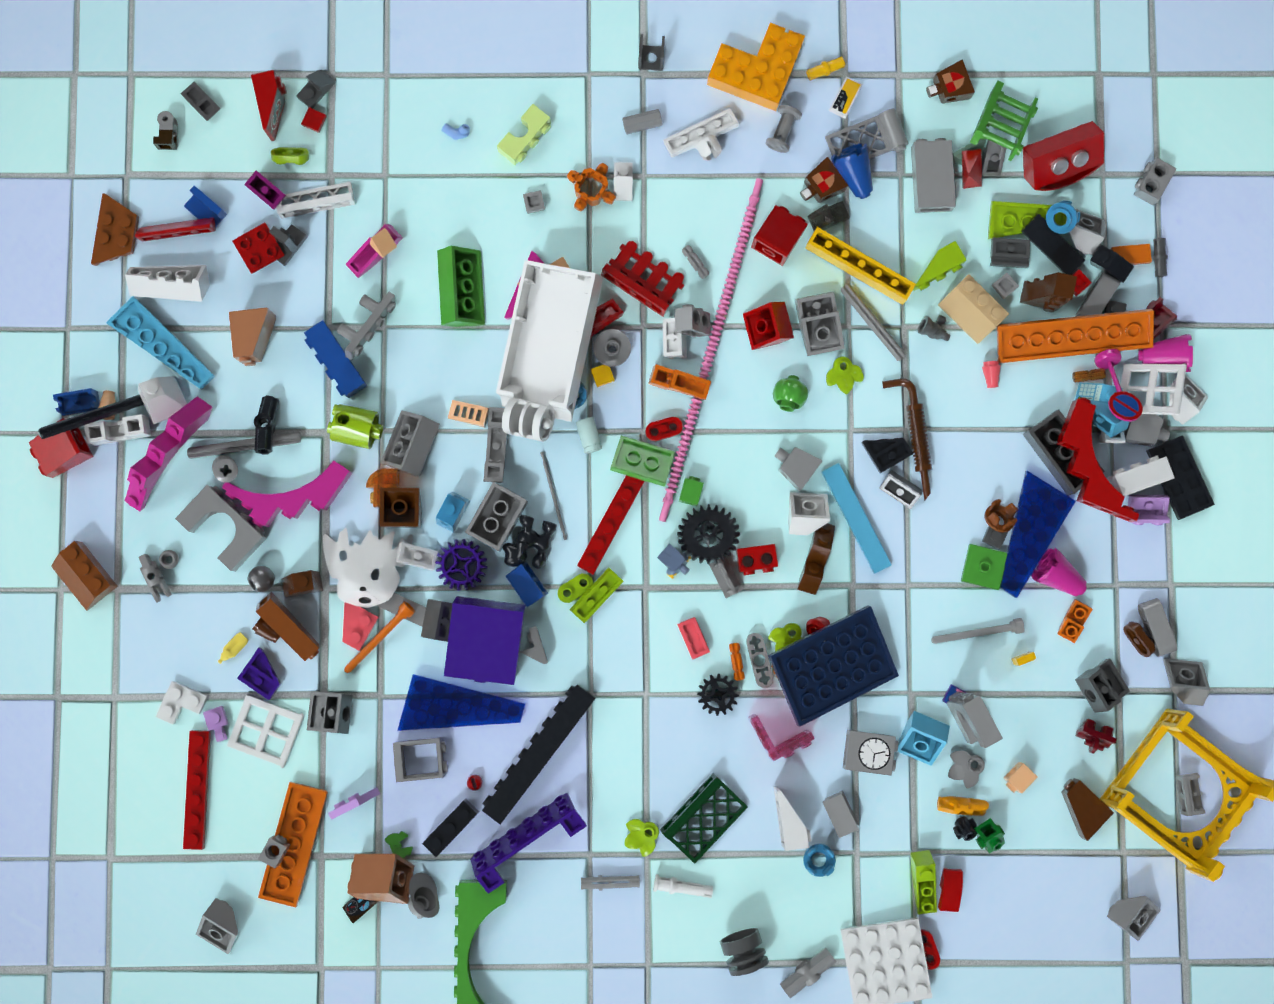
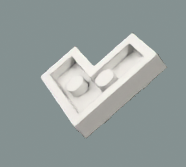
M171 681L155 717L174 725L182 708L201 714L208 695Z

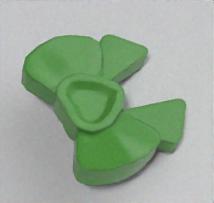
M400 831L399 834L392 833L385 838V842L390 845L392 854H397L402 858H405L406 855H411L413 846L401 848L402 844L400 843L408 837L407 833Z

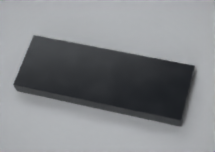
M1037 214L1021 230L1064 274L1072 275L1086 261L1059 233L1049 228L1046 220L1040 214Z

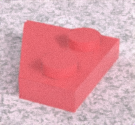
M344 602L342 642L361 651L379 617L362 607Z

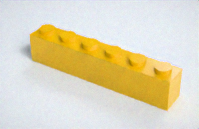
M819 227L815 229L805 249L901 305L907 301L916 285Z

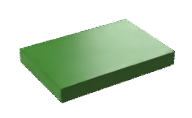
M621 435L610 471L665 487L675 451Z

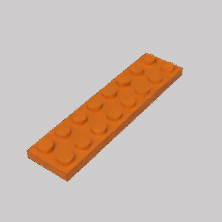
M1143 309L1000 324L997 326L999 363L1095 354L1108 349L1124 351L1153 348L1154 310Z

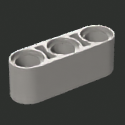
M1104 271L1078 309L1075 317L1101 314L1121 281Z
M1155 598L1138 604V612L1146 634L1155 644L1154 654L1160 657L1177 651V644L1160 600Z

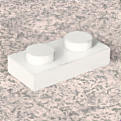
M401 542L396 562L433 571L435 570L438 551Z

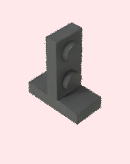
M292 224L287 230L282 227L277 229L273 226L269 231L285 255L277 260L283 266L287 265L308 238L306 234Z

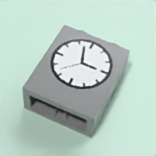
M847 730L842 768L851 771L892 776V771L895 772L896 769L894 752L898 750L896 737L893 735Z

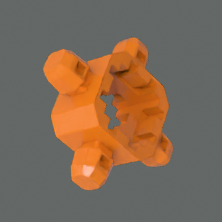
M600 163L596 171L592 168L584 169L581 175L575 170L569 171L567 178L574 184L577 197L574 204L576 210L583 211L587 204L591 206L599 205L602 199L603 202L611 205L615 201L616 196L608 191L607 177H605L608 172L606 164ZM588 177L602 183V188L595 197L588 196V194L580 189Z

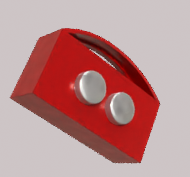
M1093 121L1023 147L1024 179L1034 190L1051 191L1072 185L1089 176L1104 164V132Z

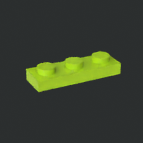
M608 567L569 610L585 623L624 581Z

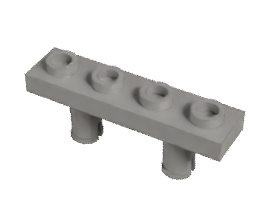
M390 291L379 303L366 294L362 296L359 305L371 311L372 314L359 331L356 332L344 323L339 326L337 333L351 341L345 348V356L350 360H353L355 356H359L362 353L363 345L366 341H371L375 334V329L381 327L385 322V316L388 312L392 313L395 309V295Z

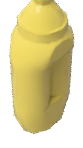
M241 632L237 633L224 646L218 663L221 664L222 661L235 657L247 645L249 640Z

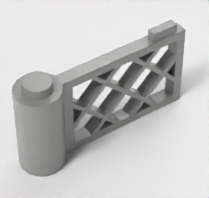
M895 108L888 109L878 116L825 136L832 156L835 154V151H838V156L842 153L846 141L859 144L863 134L873 137L874 139L870 147L868 146L869 153L870 151L874 153L869 154V160L890 151L900 153L906 150V146L909 144ZM876 123L878 128L876 134L865 131L867 125ZM851 131L861 132L858 142L848 138ZM836 137L843 139L841 148L833 146L831 139ZM876 139L884 143V149L876 150L872 148Z

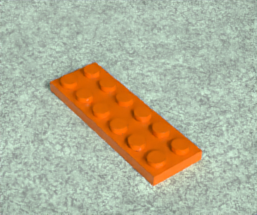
M289 782L275 836H283L287 839V843L291 845L280 866L277 868L269 865L266 866L258 898L295 908L298 906L328 791ZM272 845V853L278 855L279 848L276 845Z

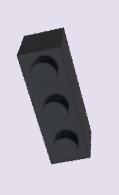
M465 798L422 844L437 857L480 811Z

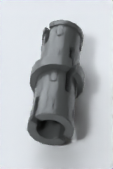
M1166 238L1153 239L1154 256H1152L1155 265V277H1166L1168 255H1166Z

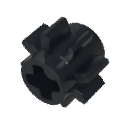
M963 816L955 821L953 830L958 840L963 838L964 841H970L976 837L977 832L974 828L977 827V823L973 818L968 820L966 816Z

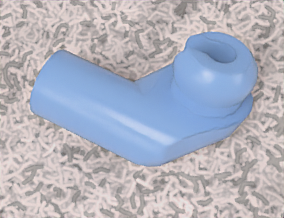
M446 123L441 131L452 139L458 140L468 137L470 127L467 124H462L460 128L454 129Z

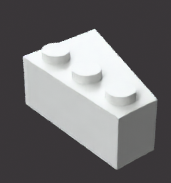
M1158 456L1146 459L1148 462L1142 465L1141 462L1129 465V470L1125 471L1124 468L1115 470L1113 475L1107 477V479L1123 496H1127L1174 479V475L1167 457L1159 459Z

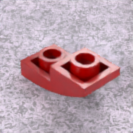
M943 868L939 884L942 890L938 908L940 911L959 912L963 887V871L961 869Z

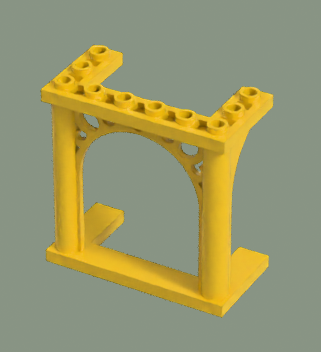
M1166 709L1100 797V800L1108 807L1116 810L1186 865L1185 869L1190 873L1214 882L1222 876L1225 865L1212 858L1218 855L1220 846L1229 840L1231 831L1242 822V816L1253 807V801L1256 798L1274 801V780L1258 777L1249 772L1188 726L1194 717L1188 711ZM1166 732H1169L1210 764L1221 781L1223 799L1220 810L1212 822L1197 831L1177 832L1165 827L1132 801L1135 795L1124 790ZM1228 777L1230 781L1234 780L1235 782L1227 784L1226 779ZM1233 787H1238L1241 793L1238 797H1230L1228 791ZM1233 801V804H1231L1230 808H1228V802ZM1210 831L1211 834L1208 835V837H1207V839H1206V838H1205V834H1206V832ZM1195 836H1199L1202 841V846L1199 850H1196L1193 846ZM1184 837L1188 838L1187 846L1185 845L1186 842L1181 841Z

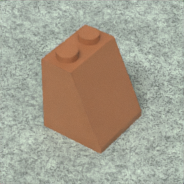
M268 307L229 312L233 358L244 364V366H255L256 363L262 362L276 321V315Z
M354 854V860L351 864L350 881L347 885V894L357 899L408 904L410 895L409 882L413 876L415 865L397 854Z

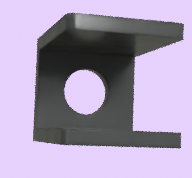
M640 34L638 69L663 71L665 36H662L661 46L643 45V34ZM649 53L656 55L657 59L654 63H649L646 60V56Z

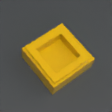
M600 365L591 369L597 388L615 382L609 366Z
M1027 652L1011 660L1013 665L1021 666L1036 660L1034 652Z

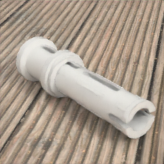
M655 874L653 892L659 890L669 892L671 895L676 892L712 898V885L677 880L673 876L666 878Z

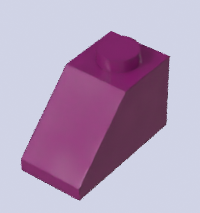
M257 170L244 184L273 210L286 196Z

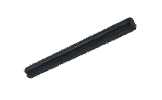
M139 394L38 429V433L41 439H45L142 406L144 403Z

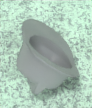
M416 873L409 882L410 897L408 908L413 915L417 916V919L435 917L440 909L435 881L427 873Z

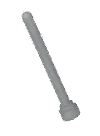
M1016 618L1010 621L1009 624L933 636L931 642L937 644L1009 631L1020 634L1025 632L1022 618Z

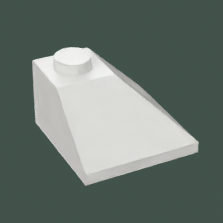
M1185 375L1180 414L1178 416L1171 415L1174 420L1182 425L1198 414L1209 398L1187 375ZM1176 378L1174 379L1170 387H1175ZM1170 392L1169 406L1173 404L1174 392Z
M175 376L155 377L138 383V392L153 425L168 420L170 416L187 404Z
M789 493V534L809 535L830 522L828 494Z

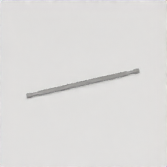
M543 451L540 452L541 457L543 459V466L545 469L546 477L548 480L560 528L563 533V539L567 540L565 528L563 525L562 517L560 514L559 506L557 503L556 495L554 492L553 484L551 481L550 473Z

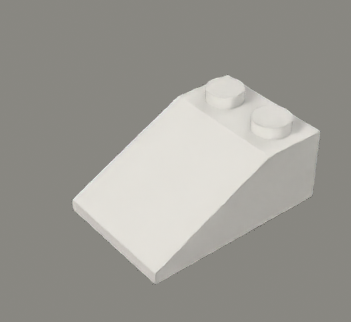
M773 787L781 846L785 851L809 848L808 842H812L810 830L805 827L782 791L778 787Z

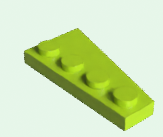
M991 201L988 239L1022 234L1021 230L1037 214H1040L1046 220L1047 211L1052 205ZM1058 212L1055 214L1054 220L1058 225H1065L1067 216L1062 212Z

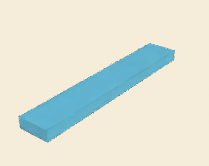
M838 463L822 471L821 473L873 574L891 566L892 564L840 464Z

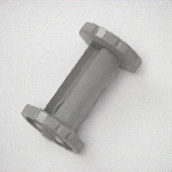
M780 105L778 112L782 116L773 138L766 139L765 144L774 151L787 153L790 149V146L786 143L794 120H800L802 113L792 106Z

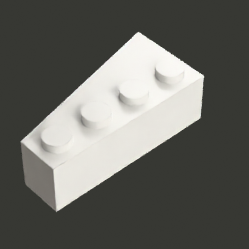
M206 265L130 267L125 274L130 296L202 302L210 287Z

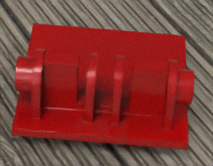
M265 222L232 240L251 274L285 256L275 238L269 233L270 228H268Z

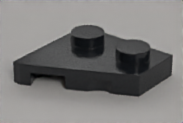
M904 438L864 440L861 442L880 474L913 455Z

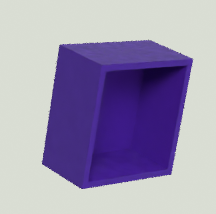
M456 596L452 603L444 676L469 679L479 683L492 682L514 685L517 677L526 605Z

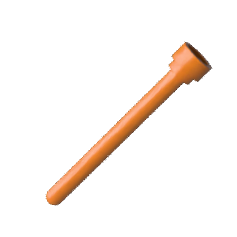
M404 601L399 606L398 614L345 666L344 671L346 673H350L403 619L410 618L415 613L414 608L409 603Z

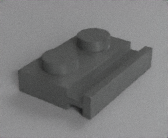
M992 238L990 266L1029 268L1031 240Z

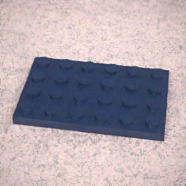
M869 605L768 655L796 725L799 727L899 676L873 609Z

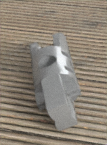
M148 554L139 556L138 558L142 565L139 569L155 602L161 601V597L156 589L160 586L167 597L171 596V591L156 561H152Z

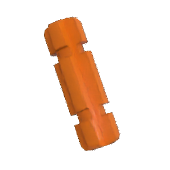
M731 643L729 644V649L732 653L730 656L732 668L735 671L733 673L734 679L736 681L744 680L741 653H739L740 644Z

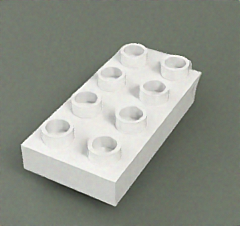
M524 260L496 393L501 398L502 407H505L502 416V428L506 434L544 442L552 432L555 418L572 422L602 287V276L592 272Z

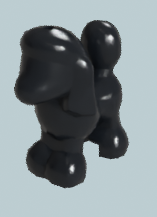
M521 514L519 521L522 525V530L518 533L515 544L505 543L502 546L505 552L504 563L510 567L520 566L526 561V550L534 547L538 552L532 559V566L540 569L546 563V551L550 547V538L555 532L557 524L544 520L542 523L543 534L539 535L532 529L534 518Z

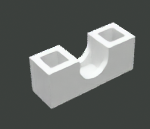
M140 414L122 417L123 420L117 422L99 421L84 425L86 442L97 446L151 436L149 417Z

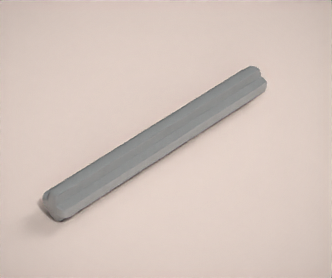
M849 284L843 286L840 290L841 293L898 362L905 358L906 353Z

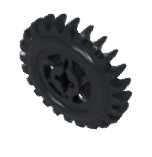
M710 504L707 505L706 510L700 505L699 512L693 508V515L686 512L688 520L681 518L684 525H678V529L682 532H677V536L681 538L678 539V543L684 544L681 546V550L686 551V556L692 555V561L699 558L700 564L704 560H706L707 564H710L711 560L714 563H718V558L724 561V555L731 556L729 550H736V546L733 544L739 543V539L736 538L740 536V532L737 531L739 525H734L736 518L730 519L731 512L725 515L724 507L719 512L718 505H715V508L711 510ZM696 530L700 532V535L695 537ZM723 532V537L720 539L717 535ZM716 541L719 542L717 545L710 547V544ZM705 543L707 544V547H704L700 544Z

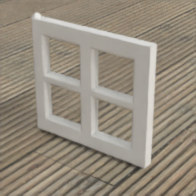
M1124 364L1120 387L1123 388V392H1147L1145 406H1142V414L1178 416L1180 414L1187 365ZM1131 372H1150L1148 386H1129ZM1158 372L1177 373L1175 387L1156 386ZM1155 392H1174L1172 406H1153Z
M246 695L227 747L276 764L283 769L303 721L304 714H299ZM251 705L269 711L263 727L245 721ZM276 714L294 720L288 736L271 730ZM243 726L261 732L255 748L237 742ZM268 735L286 741L280 757L263 751Z

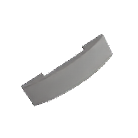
M489 407L483 482L503 483L507 434L502 428V416L505 408Z

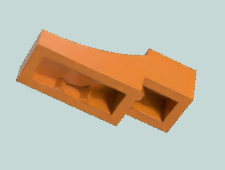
M655 364L652 368L648 384L664 390H671L706 400L711 381Z

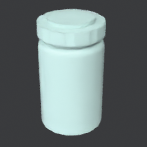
M594 417L577 421L576 426L582 447L584 448V454L594 453L603 449L602 445H600L601 441Z

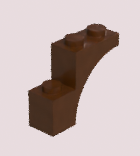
M827 523L813 532L806 561L799 577L797 590L816 595L823 579L825 564L832 550L835 525Z

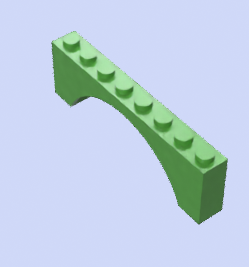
M460 880L459 885H455V897H458V905H455V917H458V925H455L454 937H458V945L454 947V958H458V962L454 966V978H457V985H454V998H457V1004H485L477 993L472 981L469 964L470 948L474 934L481 922L493 910L506 903L507 880H504V884L489 894L478 880Z

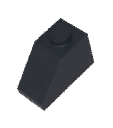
M1100 244L1090 259V265L1103 272L1105 271L1122 283L1125 282L1134 268L1132 264L1118 253Z

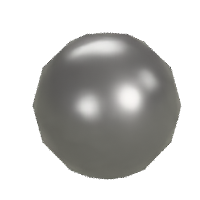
M259 565L248 573L247 580L254 591L265 592L274 585L275 577L270 568Z

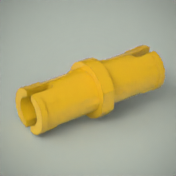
M840 56L828 62L823 61L820 65L807 69L806 74L809 81L824 75L829 76L830 73L844 68V59Z

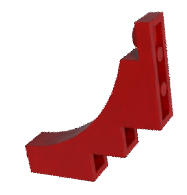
M1086 398L1076 399L1072 401L1056 443L1074 451L1066 473L1084 479L1076 501L1130 523L1138 520L1139 513L1134 512L1132 507L1122 506L1125 496L1118 492L1108 481L1095 457L1092 444V421L1096 405L1091 404V401Z

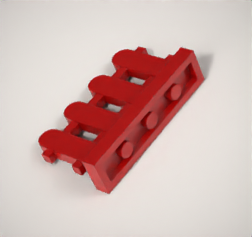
M629 241L626 245L621 244L619 247L621 252L615 260L611 258L609 264H605L602 268L601 276L664 317L668 311L669 304L671 305L674 302L672 297L678 288L682 290L685 286L682 284L684 275L680 272H676L673 276L667 274L668 264L666 262H660L657 266L652 264L653 255L651 252L645 251L641 256L637 254V244L634 241ZM632 257L635 260H637V262L632 267V269L629 270L625 267V265ZM646 268H649L653 272L645 281L641 278V275ZM662 278H664L668 281V283L664 287V289L660 291L656 287L662 280Z

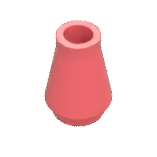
M999 360L983 362L982 370L987 388L999 387L998 382L1001 368Z

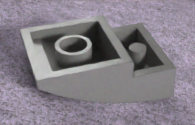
M834 292L795 299L807 356L845 349Z

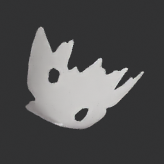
M346 527L339 533L337 542L324 534L323 549L330 576L333 579H338V598L343 602L362 608H370L388 601L393 596L400 581V576L395 566L403 567L406 565L396 562L399 544L401 542L413 544V535L410 534L406 540L402 538L398 546L392 550L395 531H391L390 534H386L382 539H379L369 530L361 545L354 543L352 547L349 545ZM341 551H345L347 554V559L344 561L340 560L339 555ZM379 568L378 580H372L371 574L373 570ZM360 587H366V591H360ZM368 597L371 599V602L361 603L359 598Z

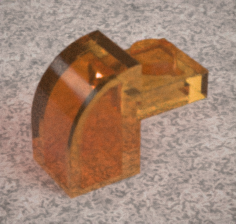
M379 469L370 475L366 488L373 489V492L370 493V503L373 504L374 508H380V487L400 488V470Z

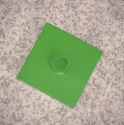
M969 544L960 581L999 590L1007 553Z

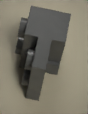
M1110 658L1105 659L1096 667L1085 671L1075 679L1094 713L1110 711L1121 702L1122 697L1130 692Z
M311 691L306 730L349 734L353 695Z

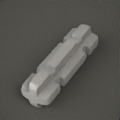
M690 245L685 246L682 249V253L685 257H688L687 260L694 270L698 271L699 277L701 279L706 278L710 273L709 270L704 267L696 252H693V248Z

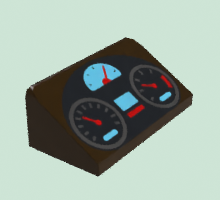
M353 897L342 908L354 924L379 901Z

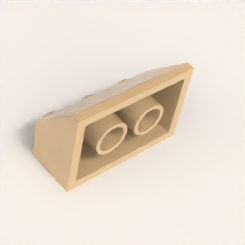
M970 274L938 304L977 344L1009 315Z

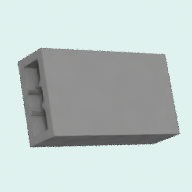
M937 138L935 141L918 139L911 146L915 213L952 212L956 207L952 140H946V138Z

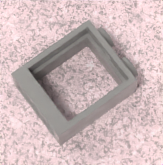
M442 737L394 742L393 755L396 783L443 778L445 773H448L447 761H444L443 753H446V743L442 741ZM436 743L438 772L406 775L404 746Z

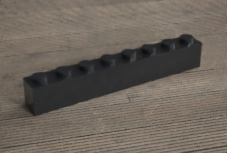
M577 684L575 687L571 685L565 693L568 696L564 702L559 701L553 709L556 712L554 716L546 718L541 725L544 727L541 733L536 732L530 739L532 745L527 750L524 747L518 755V758H520L519 762L516 765L512 763L506 771L508 774L507 778L504 781L500 779L494 787L497 791L493 796L488 795L482 803L485 806L482 811L501 825L596 699L580 685Z

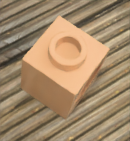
M1018 762L1003 779L1007 782L1005 785L1013 793L1017 791L1022 794L1038 776L1024 763Z

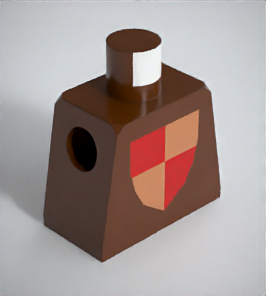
M963 60L938 72L933 78L934 85L926 87L928 97L931 98L938 95L942 104L969 100L975 93Z
M826 157L806 176L804 180L806 188L800 192V195L804 201L814 197L818 203H821L845 192L848 184L829 157Z

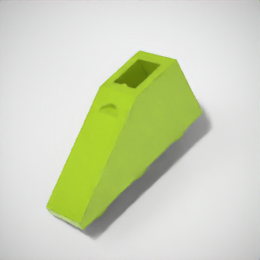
M956 241L937 251L917 281L913 291L917 289L922 291L930 286V282L934 280L939 282L947 277L946 274L952 271L955 273L963 268L962 265L967 260Z
M930 850L910 852L917 914L937 912L936 870Z

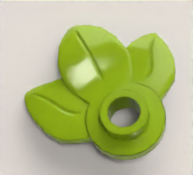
M844 356L836 358L833 362V368L826 374L827 386L837 384L840 391L845 394L852 390L854 381L862 382L864 380L861 368L852 364L850 359ZM841 363L846 364V367L843 370L840 369Z
M788 623L783 628L773 629L768 639L776 642L775 651L801 639L802 630L798 624ZM790 630H794L796 632L793 636L789 635L788 633Z
M639 819L630 820L626 823L630 833L625 838L624 845L629 849L639 848L641 855L646 857L656 847L655 840L659 836V828L653 822L644 823ZM646 830H651L652 835H648L646 833Z

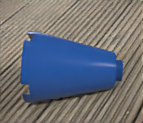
M862 143L844 148L839 156L835 153L831 157L832 163L846 181L854 196L860 197V199L869 197L873 191L867 144L865 143L862 146Z

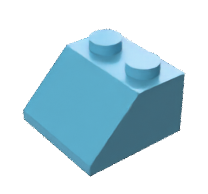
M913 711L906 722L898 742L897 752L932 766L947 744L950 726Z

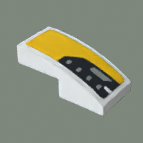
M846 76L829 111L846 119L863 84Z

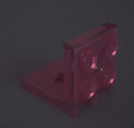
M752 714L748 717L767 755L773 761L781 757L788 758L795 754V749H804L812 744L811 741L815 739L812 732L806 729L774 747L758 715Z

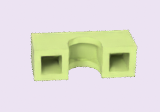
M534 104L521 117L522 124L528 129L527 134L523 137H515L508 132L497 145L498 152L515 166L526 158L527 151L530 148L533 149L538 144L539 137L542 134L545 135L551 128L550 117Z

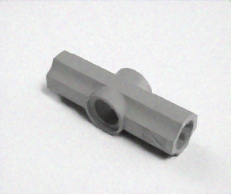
M825 947L810 960L807 959L796 967L795 972L783 980L780 986L791 999L806 986L809 987L817 982L821 974L837 961Z

